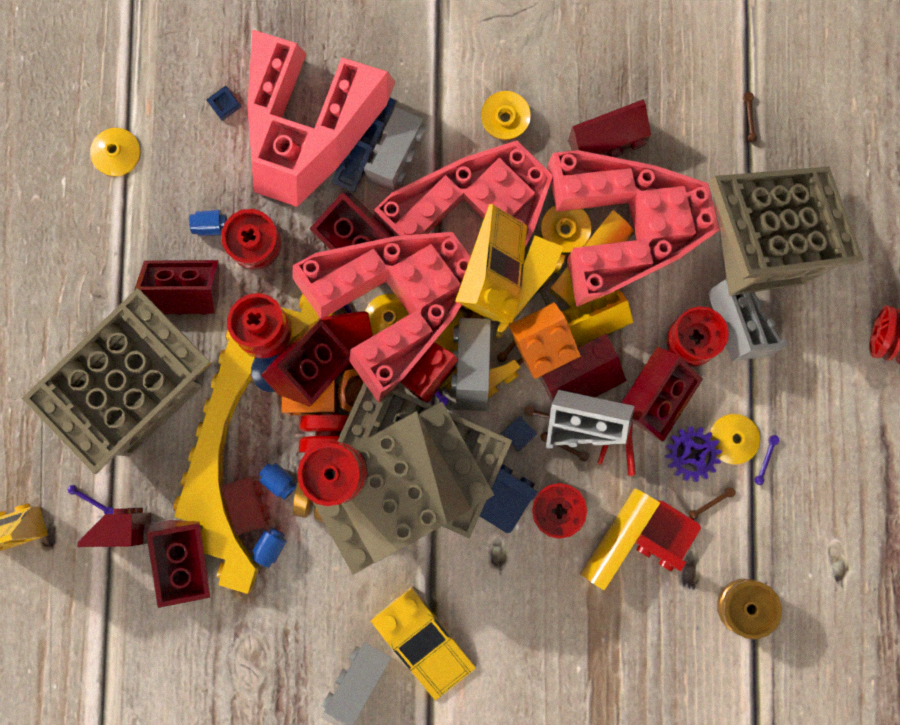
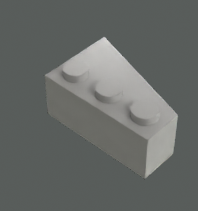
M395 107L383 130L384 135L380 144H376L373 150L375 156L371 164L367 162L364 167L368 182L392 192L396 191L397 186L402 187L407 175L404 172L407 163L411 165L416 155V150L413 149L417 141H422L426 132V128L423 127V118Z
M727 279L707 291L713 310L717 311L726 321L729 330L726 347L732 362L770 356L789 345L785 338L781 340L774 330L773 326L776 324L772 318L767 319L759 307L762 303L755 292L729 296Z
M460 318L459 327H454L453 343H458V351H453V354L459 360L454 365L457 366V375L452 374L451 390H456V410L487 411L491 319Z
M558 390L551 406L546 449L554 448L555 445L577 447L578 444L593 443V446L626 444L631 429L634 406Z
M366 642L363 643L361 648L356 646L348 659L352 661L348 671L342 669L335 681L339 685L335 694L329 692L322 704L325 711L321 718L332 725H354L391 657Z

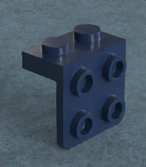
M502 464L491 488L494 496L486 500L479 517L505 533H511L538 491L533 489L535 486L533 482L523 476L520 480L511 475L513 470Z

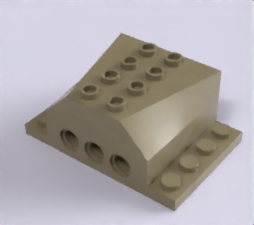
M829 166L719 175L708 180L719 220L729 296L805 285L838 266L857 264L864 260Z
M137 288L25 394L22 399L92 473L97 474L116 455L130 457L202 388L203 385L196 378L211 362Z
M363 383L337 442L355 446L417 411L420 414L433 407V405L394 388L378 403L367 385ZM449 413L487 483L492 488L512 440ZM486 500L442 527L470 539Z
M440 402L420 414L417 411L353 446L360 451L366 461L368 475L364 488L358 496L349 502L328 507L315 503L314 505L352 575L459 517L471 508L494 496V493L443 402ZM330 469V472L333 474L334 478L335 471L333 469Z

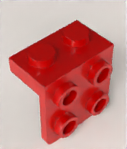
M367 311L331 315L322 318V321L349 352L352 348L373 336L370 317ZM350 362L341 373L355 368Z
M434 342L401 380V383L417 399L428 403L456 368L454 365L459 359Z
M659 500V506L634 544L638 546L636 550L644 556L650 558L653 555L660 559L658 564L668 571L672 572L673 569L682 571L686 564L683 558L701 530V526L669 504Z

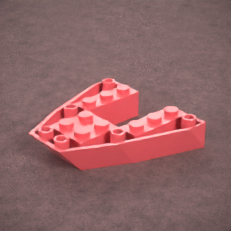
M252 30L248 120L254 192L298 207L339 167L386 107L395 85V80L387 71L341 58L315 129L284 119L282 117L306 53L297 43Z
M516 140L464 157L392 192L374 209L375 216L395 236L429 234L462 200L483 220L489 204H493L527 225L526 247L535 230L553 175ZM472 311L479 319L484 318V316Z
M579 150L553 153L547 164L548 171L553 175L551 188L556 212L629 204L637 239L634 241L573 248L567 257V263L577 307L610 294L678 260L720 230L709 184L655 165Z
M453 232L394 236L314 253L293 265V280L320 319L387 282L407 310L408 316L352 348L350 351L349 361L379 403L408 374L456 316L462 305L455 301L471 256Z

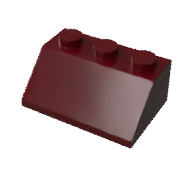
M644 99L572 126L568 138L571 150L616 158L623 154V150L631 147L633 150L645 146L651 136V130Z
M342 192L309 228L330 250L394 237L352 193Z
M219 260L144 261L134 290L139 288L163 314H215L219 300Z
M319 319L304 328L265 369L261 376L278 395L310 407L350 363V352L322 319Z
M606 334L579 347L580 357L539 377L552 403L558 390L595 398L627 381L618 355Z
M657 346L621 403L634 406L633 424L664 442L703 378L679 355Z
M143 508L113 509V514H104L77 542V547H132L147 544L145 524L151 523V512L143 513Z
M167 520L145 524L157 607L161 608L211 598L200 522Z

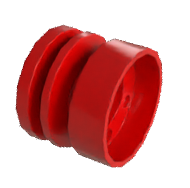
M886 305L878 313L869 342V352L873 358H883L885 361H891L895 357L896 362L900 364V308L896 310L894 307Z
M698 306L688 309L671 324L666 336V345L669 352L679 355L691 367L705 365L724 350L728 342L729 330L726 321L717 311L709 307ZM693 335L694 339H698L699 342L695 344V341L690 340V337Z
M557 483L548 485L538 493L534 499L532 513L534 522L542 533L548 537L562 539L571 537L580 531L586 521L587 506L585 499L577 489L571 485ZM557 505H562V509L567 511V514L562 515V519H557L556 514H552V510L556 509Z

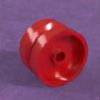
M242 209L232 214L225 222L221 232L222 245L226 253L241 267L250 270L263 269L271 265L279 256L282 247L281 235L272 219L264 212L255 209Z
M254 293L240 298L231 307L227 317V329L232 339L251 357L259 359L273 357L280 353L289 343L292 334L291 322L279 303L269 295Z
M317 413L316 415L299 416V429L303 432L315 433V436H306L299 439V453H306L317 444L337 442L349 415Z
M328 442L315 445L304 454L300 460L297 472L299 486L304 495L315 504L327 507L349 502L358 496L366 484L368 475L366 461L360 451L350 444L342 442ZM330 469H333L335 471L334 478L333 474L330 472Z

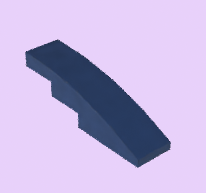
M389 98L386 107L339 165L331 183L355 193L365 173L364 167L367 162L370 163L375 153L373 150L376 144H379L383 130L398 100Z

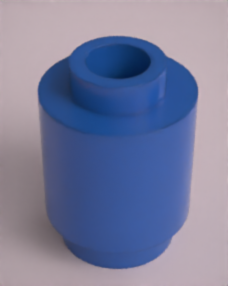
M221 210L196 211L195 214H190L189 216L190 231L198 236L221 235L223 226L227 221V216L222 214Z
M277 462L273 465L268 463L259 473L262 477L259 482L277 498L281 497L285 500L298 485L294 482L295 478Z
M271 527L270 531L264 529L253 549L252 559L270 568L271 564L275 563L287 542L283 538L285 534Z

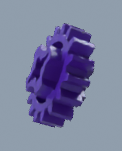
M693 426L687 428V433L683 429L678 430L679 437L672 435L670 439L674 443L665 446V448L670 450V454H666L664 457L672 461L667 467H675L674 475L679 476L682 473L684 481H688L690 476H692L693 482H698L699 475L703 479H708L707 472L715 473L716 469L713 465L721 463L716 458V455L721 454L722 450H715V446L719 441H711L712 433L708 432L704 435L702 427H699L696 432H694ZM690 437L699 438L704 443H694L693 439H691ZM680 444L682 449L680 455L677 456V448ZM702 449L695 455L696 459H684L688 457L691 450ZM709 452V460L706 464L704 460L706 453ZM682 465H692L695 472L686 470Z

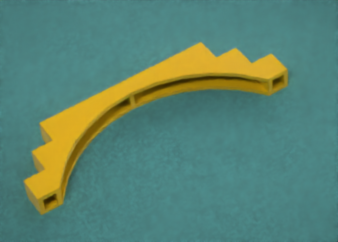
M302 294L299 302V308L302 309L301 313L281 307L291 322L292 334L287 346L304 328L320 318L304 294ZM336 311L329 314L328 316L335 315ZM227 330L226 340H228L226 350L223 349L219 356L220 370L218 374L215 373L211 382L213 392L211 398H207L203 412L206 415L203 423L200 422L197 427L196 437L199 438L196 447H192L188 457V461L191 462L188 472L185 471L182 476L181 496L176 497L173 511H176L175 518L200 522V525L203 526L201 535L204 554L225 559V563H221L218 568L217 578H220L218 585L248 594L253 590L259 566L252 559L251 554L239 538L228 511L223 485V451L229 423L236 406L252 381L251 366L255 357H251L244 352L232 339Z

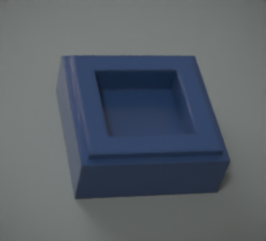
M224 86L206 99L221 121L242 107L227 86Z
M521 416L501 433L504 437L512 440L511 444L518 452L537 435Z

